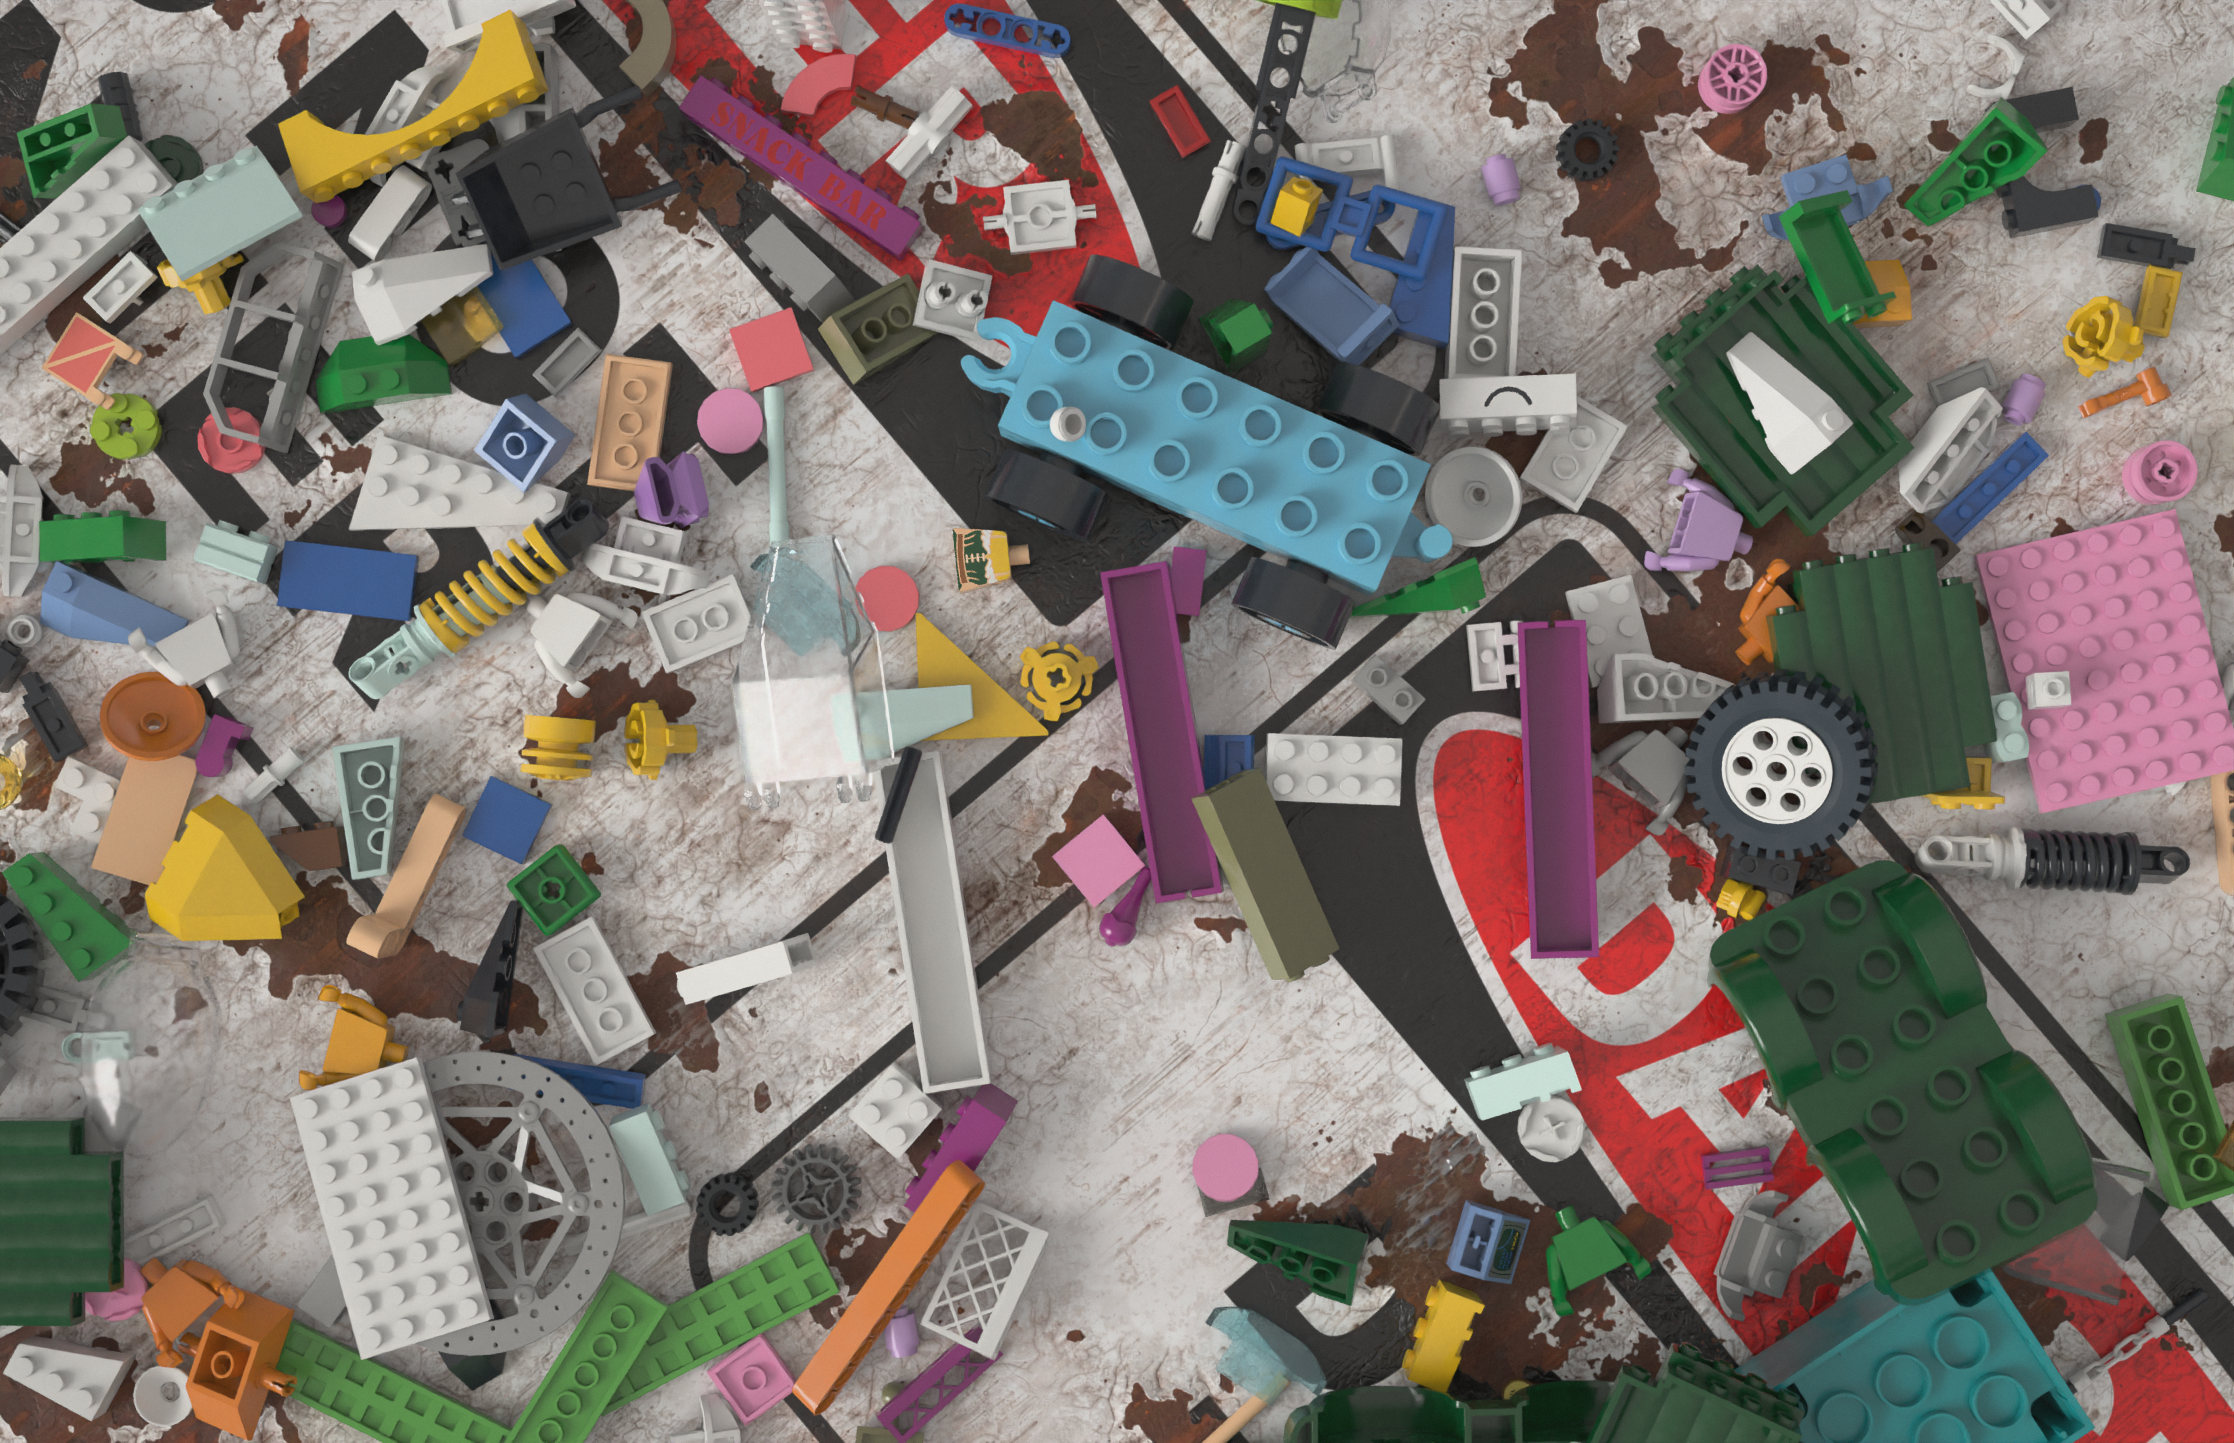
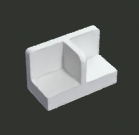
M130 251L83 299L106 322L111 324L132 302L140 306L143 301L139 295L158 277L147 266L148 263L142 257Z

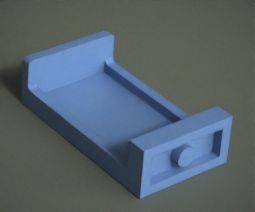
M1310 247L1297 251L1292 257L1291 262L1281 272L1274 274L1264 289L1269 300L1276 308L1339 362L1359 366L1399 326L1392 309L1384 303L1380 306L1326 261L1316 249Z

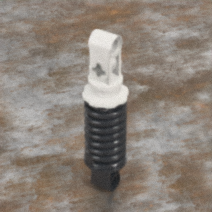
M2010 827L2005 837H1999L1997 834H1987L1985 838L1978 836L1954 837L1935 835L1930 837L1915 854L1917 866L1926 873L1955 874L1959 876L1983 875L1986 880L1990 881L2004 878L2007 888H2011V890L2022 888L2026 883L2030 889H2036L2040 885L2044 890L2054 887L2056 890L2067 888L2069 891H2075L2079 888L2083 892L2092 889L2095 892L2105 890L2107 893L2132 895L2139 883L2170 884L2186 873L2190 867V858L2183 849L2176 846L2140 845L2139 839L2134 832L2113 835L2109 832L2101 834L2097 832L2085 833L2083 831L2074 833L2067 830L2063 832L2051 830L2048 832L2044 829L2035 831L2033 829ZM1928 849L1936 850L1940 854L1941 860L1933 859L1929 855ZM2164 859L2172 863L2174 871L2166 868Z

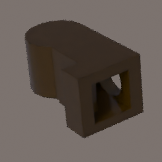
M1913 510L1894 529L1904 544L1922 542L1923 548L1933 547L1937 572L1961 551L1934 522L1932 523L1923 513H1919L1916 510Z

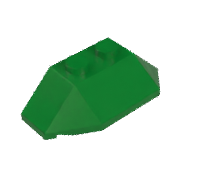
M410 334L379 346L375 343L372 336L339 341L315 380L321 414L452 395L448 362Z

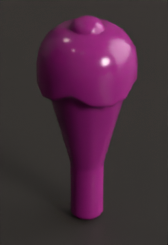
M1142 868L1131 890L1110 913L1104 914L1099 925V932L1107 945L1111 947L1116 945L1120 947L1126 946L1136 936L1137 930L1135 927L1142 898L1151 881L1149 868Z

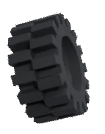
M1587 118L1584 121L1579 120L1568 127L1559 137L1560 141L1556 144L1555 149L1558 150V154L1555 157L1556 161L1561 163L1559 168L1562 172L1564 170L1567 171L1569 178L1575 177L1580 182L1588 180V182L1594 181L1613 168V164L1617 162L1618 156L1616 154L1620 151L1619 145H1616L1615 142L1618 140L1617 135H1612L1610 133L1612 128L1609 125L1604 127L1601 120L1596 122L1592 121L1593 118ZM1589 138L1597 143L1599 156L1596 161L1585 163L1577 157L1575 147L1579 140Z
M729 1172L724 1175L719 1174L710 1179L702 1187L696 1200L698 1202L696 1214L699 1213L700 1223H705L707 1226L705 1229L709 1232L713 1230L719 1236L723 1234L733 1236L735 1233L739 1234L744 1231L756 1217L757 1208L759 1207V1201H757L758 1193L757 1190L754 1191L752 1188L753 1183L750 1180L748 1182L744 1180V1176L740 1174L736 1176L734 1173ZM732 1192L739 1198L740 1209L736 1215L725 1217L718 1213L715 1207V1200L720 1193Z

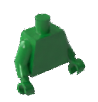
M1573 1205L1555 1213L1563 1232L1551 1238L1552 1244L1546 1249V1261L1551 1295L1554 1297L1551 1301L1558 1316L1563 1317L1574 1313L1571 1305L1566 1300L1567 1290L1570 1291L1627 1262L1633 1264L1639 1281L1650 1274L1651 1266L1647 1260L1640 1255L1629 1238L1608 1220L1598 1221L1595 1217H1592L1581 1223Z

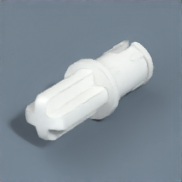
M288 747L270 766L265 765L263 767L264 771L244 789V795L252 803H260L278 785L283 786L285 784L284 779L300 764L305 762L304 758L293 747Z

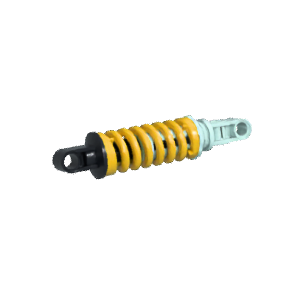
M588 499L575 501L568 509L547 524L537 517L533 520L532 524L522 530V536L528 543L525 548L522 549L515 539L508 540L507 546L514 556L507 559L499 549L492 553L500 566L496 567L494 564L490 566L486 560H481L478 563V567L482 571L479 575L475 576L472 571L467 570L463 576L468 583L461 586L457 581H452L449 584L453 594L447 597L441 591L435 593V599L438 602L436 606L431 598L422 604L414 606L417 619L411 622L410 625L405 623L400 627V631L385 639L364 657L357 659L349 669V678L370 698L380 699L402 681L413 676L424 665H430L434 662V657L439 655V653L444 652L451 658L455 657L457 652L469 644V635L479 637L484 633L483 624L490 627L498 623V613L503 616H508L512 613V603L519 606L527 602L526 592L537 595L541 592V582L550 585L555 582L556 574L560 578L567 572L575 570L576 566L572 558L592 543L603 538L609 529V522ZM402 663H404V664L406 663V665H407V668H406V669L404 668V666H403Z

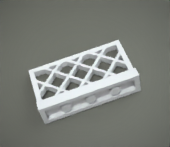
M978 1201L920 1325L995 1361L1051 1241V1235L1044 1230L1028 1225ZM983 1211L995 1217L998 1230L980 1236L976 1224ZM1000 1220L1010 1225L1002 1228ZM1019 1228L1029 1233L1023 1246L1010 1250L1005 1232ZM974 1230L976 1238L969 1240ZM1001 1235L1006 1252L988 1258L982 1241ZM978 1243L984 1260L966 1267L962 1257L965 1247ZM1019 1253L1016 1262H1014L1012 1255ZM1009 1257L1012 1266L1010 1275L996 1281L990 1263ZM960 1261L962 1269L954 1271ZM986 1265L992 1283L973 1289L968 1271ZM964 1273L970 1291L951 1298L947 1286L950 1279ZM1005 1283L1004 1288L1000 1294L998 1285ZM994 1287L998 1298L995 1307L981 1312L975 1294ZM945 1292L947 1300L940 1302ZM972 1296L977 1314L959 1320L953 1302ZM949 1304L955 1320L954 1323L940 1327L930 1322L937 1308ZM991 1314L987 1324H985L983 1317ZM979 1319L983 1332L976 1344L965 1338L961 1325ZM957 1327L959 1335L949 1331V1329Z

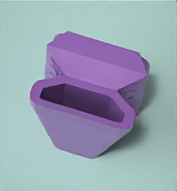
M682 452L667 465L659 457H650L644 462L634 490L635 501L641 518L659 524L674 522L683 529L689 524L699 523L700 518L708 516V497L699 460L694 453Z

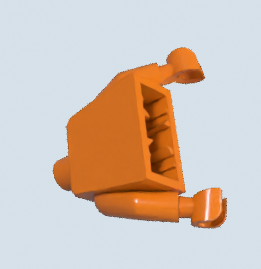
M1779 558L1774 559L1766 569L1768 574H1763L1751 589L1740 612L1742 624L1738 629L1747 638V641L1735 653L1748 666L1760 655L1769 663L1773 662L1766 616L1776 614L1775 608L1796 605V610H1799L1798 605L1779 585L1775 586L1776 578L1791 567Z
M156 1257L151 1259L140 1272L153 1286L141 1297V1301L143 1302L142 1310L153 1334L156 1348L161 1351L156 1356L158 1365L174 1368L184 1361L183 1357L172 1348L173 1341L221 1295H223V1299L229 1308L232 1309L235 1306L237 1310L245 1299V1292L241 1288L232 1285L219 1270L198 1261L181 1259L168 1270Z

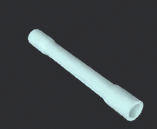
M765 387L764 405L765 418L767 420L770 495V553L784 554L790 553L783 423L785 417L784 387Z

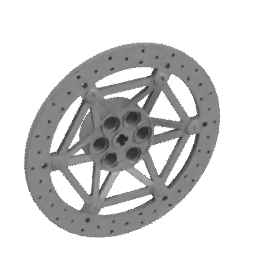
M485 1051L455 1053L423 1062L441 1130L463 1150L462 1155L450 1162L466 1220L473 1228L471 1238L475 1252L482 1253L507 1285V1289L486 1288L488 1298L514 1300L519 1312L507 1318L485 1321L415 1344L435 1351L468 1356L491 1355L529 1345L551 1334L575 1316L593 1297L614 1261L624 1226L626 1206L625 1182L616 1145L608 1127L589 1100L569 1081L539 1063L519 1056ZM465 1084H491L524 1094V1098L519 1107L440 1106L435 1093ZM540 1090L544 1093L542 1098L538 1096ZM547 1108L562 1121L577 1142L589 1173L590 1191L579 1192L541 1121V1117ZM446 1117H511L512 1121L487 1149L478 1150L446 1121ZM521 1128L516 1155L513 1156L507 1152L500 1151ZM532 1131L535 1133L558 1176L564 1192L535 1183L531 1172L525 1166ZM467 1162L474 1168V1176L471 1180L466 1179L463 1175V1167ZM499 1163H503L507 1168V1176L504 1180H500L495 1173L496 1166ZM514 1192L519 1193L523 1198V1205L520 1210L515 1209L511 1204V1197ZM538 1195L561 1203L560 1205L536 1211ZM479 1197L489 1198V1205L485 1206L484 1203H479ZM598 1200L602 1201L603 1205L601 1208L597 1206ZM562 1214L564 1216L562 1222L533 1271L528 1275L522 1236L532 1222ZM589 1216L588 1233L574 1266L563 1281L543 1299L536 1286L577 1217ZM497 1221L505 1226L506 1233L503 1239L498 1238L494 1233V1225ZM510 1244L513 1246L516 1276L497 1253L498 1249ZM534 1309L538 1312L537 1317L532 1314Z

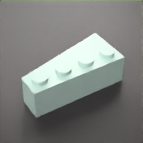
M394 737L332 747L352 880L392 874L405 738Z

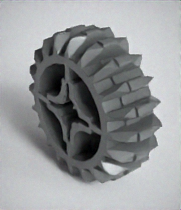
M822 1143L818 1147L817 1154H814L812 1144H807L805 1146L806 1156L798 1148L793 1151L796 1161L786 1156L782 1162L788 1170L777 1168L775 1174L783 1180H775L771 1185L775 1189L782 1190V1192L772 1196L773 1201L783 1200L784 1204L776 1209L777 1213L780 1214L788 1210L790 1214L784 1222L789 1224L794 1218L797 1219L799 1222L796 1225V1231L800 1232L804 1224H809V1235L815 1233L816 1225H820L822 1234H827L829 1222L835 1230L840 1229L841 1222L838 1217L849 1222L852 1216L846 1208L856 1211L859 1204L851 1200V1198H860L862 1196V1191L852 1189V1186H857L862 1182L861 1177H850V1174L857 1170V1166L854 1164L846 1169L844 1164L848 1161L849 1156L845 1154L840 1161L835 1158L838 1153L837 1147H833L830 1154L826 1155V1146ZM809 1163L825 1164L835 1170L836 1173L822 1176L814 1168H811ZM799 1168L803 1174L804 1189L792 1197L791 1180L794 1172ZM811 1181L817 1186L828 1183L821 1192L824 1195L823 1197H820L818 1193H810L804 1196L813 1186L810 1184ZM842 1181L844 1189L843 1199L840 1206L834 1210L831 1204L830 1189ZM807 1202L814 1203L820 1211L823 1210L824 1215L809 1214L798 1207V1205Z

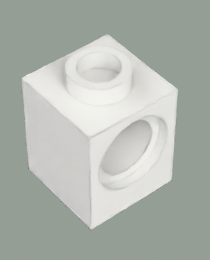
M2069 671L2033 673L2025 677L2028 710L2056 709L2072 705Z

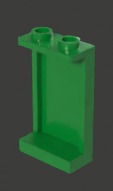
M1848 190L1798 201L1779 216L1780 222L1828 324L1843 321L1845 325L1862 318L1863 315H1867L1868 318L1876 317L1887 311L1886 305L1897 298L1894 291L1879 294L1841 211L1853 202Z

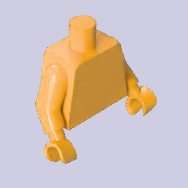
M325 985L321 989L318 999L321 1001L337 1002L342 1008L337 1009L322 1069L324 1072L315 1075L312 1072L300 1070L299 1084L305 1090H315L317 1085L324 1087L384 1068L387 1062L397 1064L406 1061L409 1046L392 1042L395 1027L388 1024L387 1016L365 999L347 992L342 994V990L336 986Z

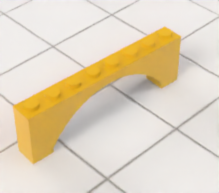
M508 10L481 23L483 33L479 47L461 82L440 106L409 126L383 134H350L324 126V123L308 110L279 123L278 126L300 193L316 204L329 201L336 194L348 188L358 187L363 181L377 174L387 173L392 167L406 160L415 159L422 152L435 146L444 145L451 138L463 132L473 131L480 124L494 117L504 116L509 110L523 103L533 102L539 95L548 92L549 90L525 23L512 10Z

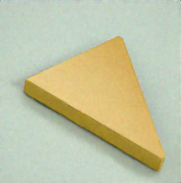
M915 613L918 688L972 685L974 708L973 719L921 741L1048 736V730L921 613Z

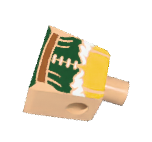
M952 529L960 594L1011 581V566L1030 564L1028 544L1009 546L1008 535L1005 531Z

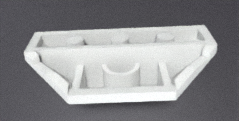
M1978 388L1938 406L1910 442L1915 448L1898 462L1900 493L1917 512L1924 513L1929 509L1948 504L1990 451L1996 432L1997 418L2000 417L2003 408L1986 388Z

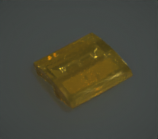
M478 286L462 297L455 295L440 306L442 311L435 316L428 314L421 319L424 327L451 367L480 348L504 328Z

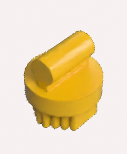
M1727 879L1716 905L1726 910L1728 915L1736 919L1742 916L1749 921L1757 915L1766 899V895L1761 891H1754L1752 884Z

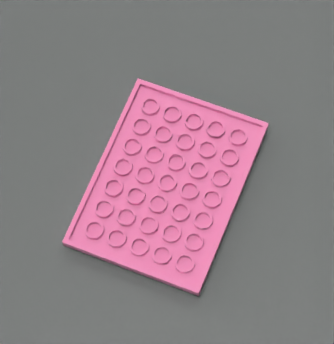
M2176 509L1974 556L2008 692L2016 694L2022 707L2020 725L2024 728L2029 740V753L2026 762L2040 814L2234 770V729ZM2069 671L2072 705L2056 709L2028 710L2026 676L2033 673Z

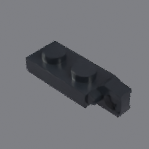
M2106 223L2102 226L2097 258L2147 267L2153 265L2172 269L2174 263L2188 265V263L2193 262L2196 248L2177 245L2178 238L2172 237L2173 234Z
M30 671L19 677L28 693L22 696L25 702L22 705L53 760L61 762L67 759L68 756H72L88 747L85 738L52 683L48 682L45 684L37 671Z

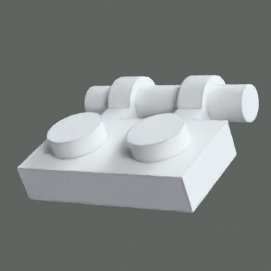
M1523 621L1510 622L1511 635H1502L1501 622L1466 626L1472 692L1506 689V675H1514L1515 687L1520 688L1517 623ZM1512 645L1513 664L1505 665L1503 646Z

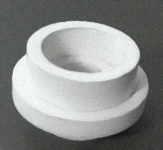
M20 615L10 622L8 637L15 646L30 648L40 641L42 626L33 616ZM25 626H29L31 633L25 638L22 635V629Z

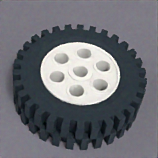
M1777 670L1773 676H1769L1768 671L1758 673L1754 679H1750V676L1745 677L1736 686L1732 684L1713 701L1697 722L1698 725L1694 728L1689 738L1692 742L1686 749L1685 757L1690 758V760L1684 767L1685 775H1691V779L1686 784L1688 793L1696 792L1697 794L1692 803L1696 811L1703 807L1706 810L1702 820L1707 826L1714 821L1719 825L1714 834L1720 839L1728 833L1734 837L1730 846L1739 849L1742 843L1750 845L1747 854L1757 856L1762 849L1767 850L1766 859L1776 860L1779 853L1784 852L1785 860L1795 859L1800 851L1803 852L1804 857L1814 855L1817 847H1820L1823 851L1831 847L1834 839L1841 840L1846 835L1850 827L1853 828L1873 792L1876 783L1874 779L1878 773V763H1875L1878 749L1877 745H1871L1874 737L1871 727L1865 729L1863 724L1867 718L1862 710L1858 713L1852 710L1856 702L1850 696L1842 700L1838 696L1841 690L1839 687L1833 684L1828 690L1821 686L1824 679L1816 675L1812 681L1805 680L1806 672L1796 671L1791 677L1787 676V670ZM1757 732H1769L1773 737V743L1765 744L1761 742ZM1793 736L1803 737L1808 743V748H1796L1791 738ZM1745 756L1749 758L1753 768H1742L1737 762V757ZM1781 762L1785 765L1787 773L1782 775L1775 773L1771 768V763ZM1814 767L1818 769L1822 778L1819 780L1810 779L1805 773V768ZM1759 787L1763 789L1766 793V799H1756L1751 794V788ZM1784 794H1796L1800 798L1801 804H1789Z

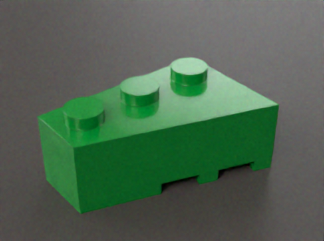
M2233 77L2227 85L2221 86L2217 94L2216 104L2218 106L2196 192L2234 201Z
M90 103L17 132L33 198L57 199L127 137L119 106Z

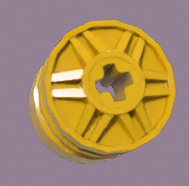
M525 715L523 737L538 741V748L522 750V755L537 756L536 764L521 763L520 772L529 773L540 779L565 781L591 777L592 769L577 768V760L593 761V755L579 752L578 747L579 744L594 743L596 721Z

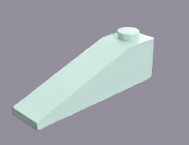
M972 685L832 695L835 730L846 762L884 758L906 746L916 744L918 741L974 718Z

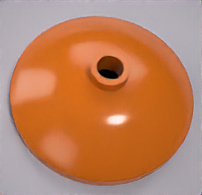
M160 672L138 673L121 680L106 694L100 709L101 729L107 741L120 753L143 761L166 760L187 751L201 736L206 721L205 705L198 691L188 684L185 686L175 685ZM150 726L160 727L159 729L155 730L149 729Z

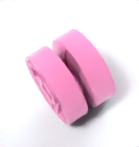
M1730 44L1720 48L1700 72L1698 89L1702 100L1709 108L1722 114H1734L1744 110L1761 93L1766 84L1767 68L1765 62L1756 50L1743 44Z
M2169 440L2159 441L2141 447L2130 454L2123 466L2122 481L2128 494L2137 502L2145 505H2160L2180 499L2190 492L2197 479V463L2193 454L2184 445Z

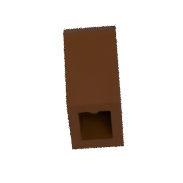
M334 821L314 823V830L303 832L301 826L280 828L281 835L270 836L273 845L308 871L350 866L344 826L335 827Z

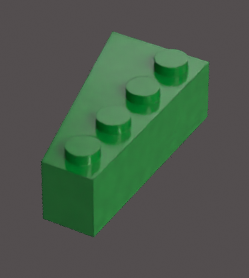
M1231 298L1198 318L1231 374L1266 354L1272 335L1271 328L1274 325L1265 309L1259 311L1255 303Z
M45 852L29 853L2 872L78 982L96 978L147 942L139 933H135L125 925L126 922L117 914H113L103 906L94 894L87 892L80 886L73 876Z

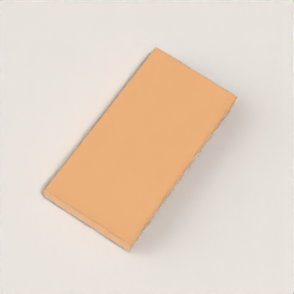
M611 354L605 355L587 485L634 492L644 462L650 457L660 458L673 368L671 362Z
M181 754L160 761H143L128 757L91 868L150 885L151 882L157 883L165 869V866L161 863L175 840L198 773L195 764L196 759Z

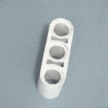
M405 165L397 168L351 231L348 238L349 244L373 261H381L429 197L432 191V184Z

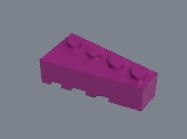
M992 1083L981 1085L973 1099L966 1096L956 1112L961 1116L956 1125L950 1122L939 1140L944 1142L938 1152L932 1149L922 1164L927 1169L922 1178L915 1175L905 1190V1193L910 1196L904 1206L915 1213L945 1169L956 1160H962L971 1170L975 1171L1008 1121L1018 1100Z

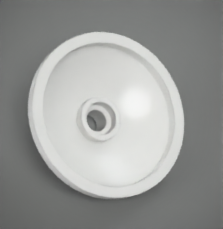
M1470 446L1451 451L1435 464L1427 479L1425 502L1433 524L1443 525L1452 535L1453 542L1464 546L1477 547L1488 545L1501 539L1512 529L1520 514L1522 490L1516 472L1506 459L1490 449ZM1479 488L1483 489L1485 492V498L1483 500L1480 499L1477 495V490Z

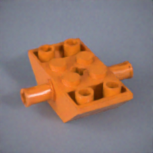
M242 1289L246 1295L237 1310L235 1306L231 1309L224 1303L207 1321L202 1338L187 1332L181 1337L180 1341L188 1344V1347L178 1344V1350L180 1353L195 1358L185 1386L195 1417L240 1438L251 1441L269 1389L281 1394V1396L288 1397L294 1392L295 1387L289 1386L287 1383L297 1385V1378L276 1369L295 1310Z

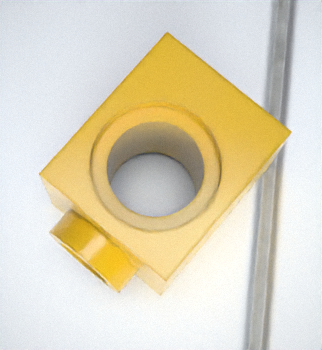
M1293 176L1280 190L1270 223L1300 237L1314 221L1323 190L1314 186L1306 179Z

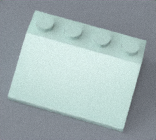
M257 145L238 151L234 158L222 164L208 167L204 174L192 180H184L178 183L172 191L162 196H154L148 199L143 206L137 209L181 281L190 278L303 217Z

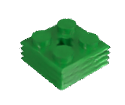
M563 844L552 847L507 883L508 889L545 936L554 934L601 897V892ZM550 882L552 884H560L559 897L548 895L547 892L551 889L549 886Z

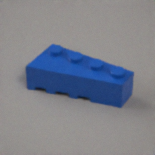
M1446 204L1449 209L1427 277L1424 280H1417L1398 274L1388 306L1393 310L1399 326L1391 334L1443 350L1449 343L1455 206ZM1420 210L1417 211L1402 261L1417 265L1433 214Z

